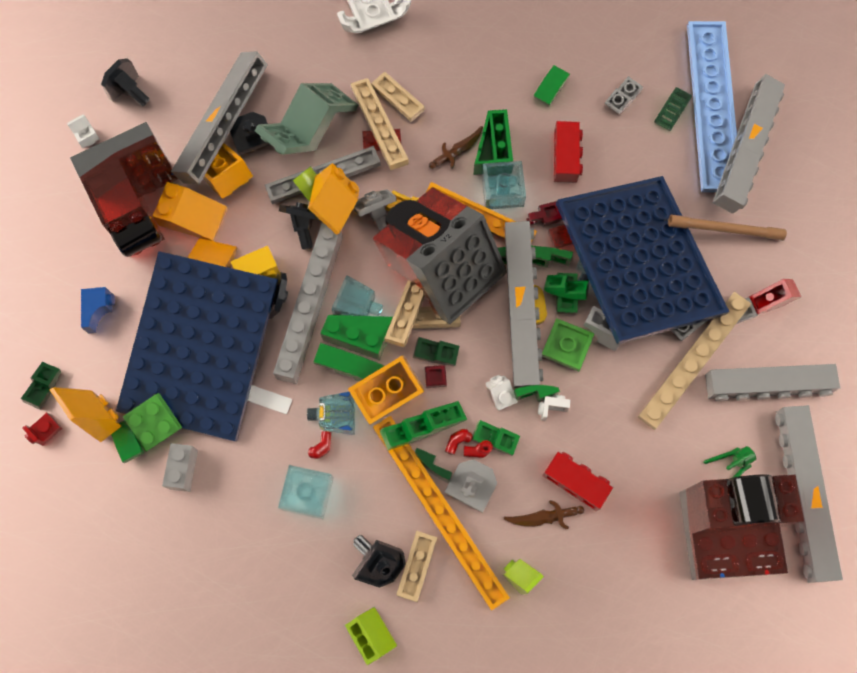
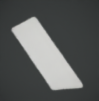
M251 385L248 397L249 402L287 414L292 402L291 398Z

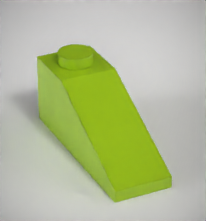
M512 559L503 568L506 571L503 576L521 595L528 594L544 577L521 559L516 562Z

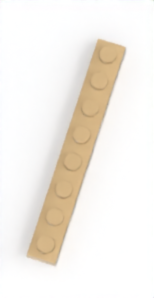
M736 292L726 301L730 312L721 317L714 318L638 416L639 419L655 430L751 305L749 301Z

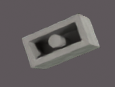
M170 444L163 487L170 490L190 492L198 453L196 448L191 445Z

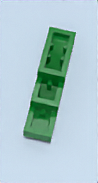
M531 245V247H535L536 259H532V264L548 268L550 261L569 266L571 262L572 251ZM499 247L498 251L504 264H506V247Z
M320 343L313 361L316 365L332 369L336 373L352 377L356 381H361L384 367L380 363Z
M459 401L426 410L421 415L404 419L401 423L382 428L380 434L387 449L391 450L446 430L466 421L467 418Z

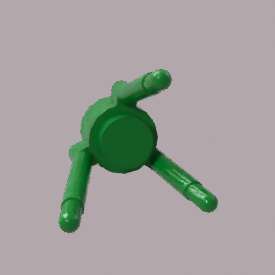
M745 446L742 449L737 447L732 451L704 460V464L733 456L734 462L728 465L726 469L730 470L735 466L742 468L724 486L727 487L730 482L736 481L746 470L751 468V463L756 461V455L750 447ZM721 489L719 494L725 493L728 489Z

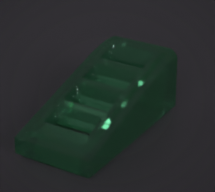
M675 87L654 122L671 131L689 104L692 95ZM663 115L666 116L667 118L671 119L672 122L668 121L667 119L663 118L662 116H663Z

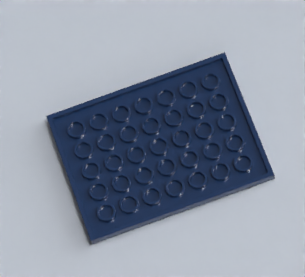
M663 176L557 200L556 206L617 345L721 317L730 312L689 228L669 227L668 225L670 215L682 216Z
M159 251L116 412L127 414L155 394L160 393L182 428L237 441L278 279Z

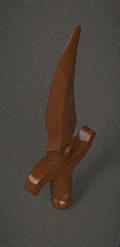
M480 126L469 137L454 144L450 150L446 149V143L444 142L442 144V155L433 160V162H430L429 168L435 169L446 161L451 163L450 168H454V157L468 150L477 141L483 126Z
M549 500V503L555 508L553 511L541 510L523 516H505L504 520L515 525L532 527L541 526L545 523L552 524L558 521L562 528L569 529V526L564 524L563 518L583 514L584 507L578 506L576 508L575 506L561 509L558 503Z

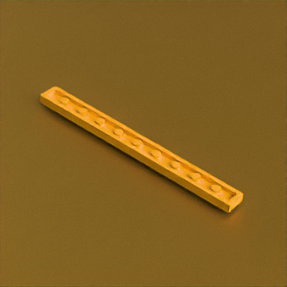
M391 416L373 426L385 447L386 445L380 430L396 424ZM407 444L391 450L387 449L490 610L492 611L508 600L510 597L411 446Z

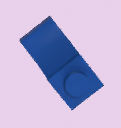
M106 287L81 289V328L88 334L96 333L101 318L105 314L112 312L115 297Z

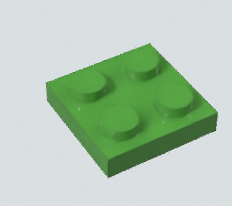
M556 318L543 349L542 357L579 372L594 333Z
M160 393L155 394L123 416L146 452L182 429V426Z

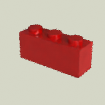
M556 121L554 129V182L577 183L579 176H582L583 164H580V158L583 156V147H580V141L583 138V130L580 129V122Z
M557 452L542 476L596 512L600 510L614 488L609 485L610 481L602 476H595L586 465H578L572 461L573 457L569 454Z

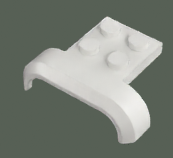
M347 0L354 16L348 17L344 11L338 12L337 16L345 31L361 33L401 18L408 11L411 0H395L390 4L388 0Z

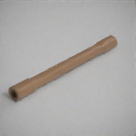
M670 215L668 220L669 227L742 234L782 241L785 240L787 235L786 229L726 223L695 219L687 216Z

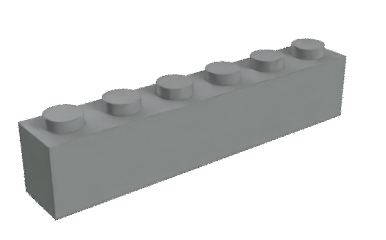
M836 364L715 369L705 374L708 399H716L717 402L727 401L729 398H736L738 401L748 400L750 397H757L758 400L771 398L770 396H778L779 399L790 398L791 395H799L800 398L812 396V394L826 397L833 395V392L840 389Z

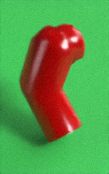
M461 429L451 434L445 452L455 455L458 444L462 442L469 443L473 438L472 433L467 429Z
M321 432L320 443L308 449V456L310 458L320 459L330 451L332 432Z
M486 440L480 442L475 447L464 446L463 456L484 458L492 451L493 445L490 441Z

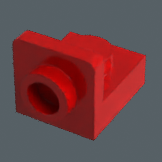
M47 412L32 426L25 425L22 427L26 432L24 436L30 443H37L42 446L63 429Z

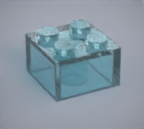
M522 161L483 164L482 184L485 207L488 209L524 207L526 191Z
M289 465L278 508L282 511L324 520L334 477L329 473Z

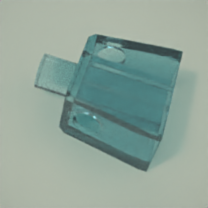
M346 275L331 310L333 315L368 316L371 313L380 316L383 305L374 302V290Z

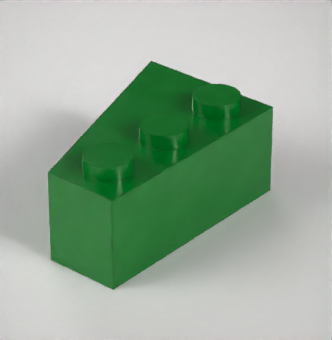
M507 109L489 110L487 112L474 163L473 175L512 172L513 154Z
M328 315L320 334L323 341L380 361L387 343L385 342V336L393 317Z

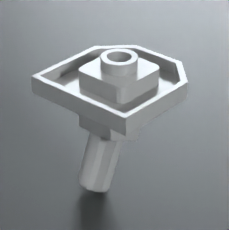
M387 189L369 192L364 195L365 197L358 199L354 206V211L360 217L370 213L373 222H376L382 236L387 237L391 235L393 230L387 220L384 206L397 201L395 195Z
M474 459L459 463L444 493L483 513L497 485L493 469Z

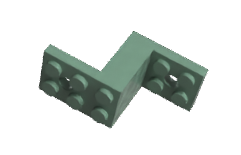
M301 83L281 123L258 124L255 132L261 136L260 138L263 141L270 143L275 147V151L282 155L316 151L335 114L338 112L356 111L359 104L332 83Z

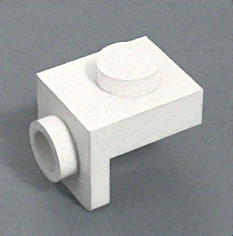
M81 115L67 123L82 148L91 146L99 140L98 135L85 115Z
M494 376L489 382L485 383L491 392L498 410L517 403L510 380L505 376Z
M562 395L545 396L543 402H539L538 407L541 421L547 419L548 410L567 412L570 408L571 400L565 399V396Z

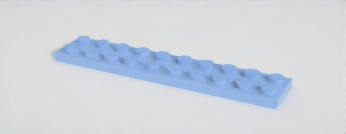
M689 21L687 24L701 192H717L737 136L726 21Z

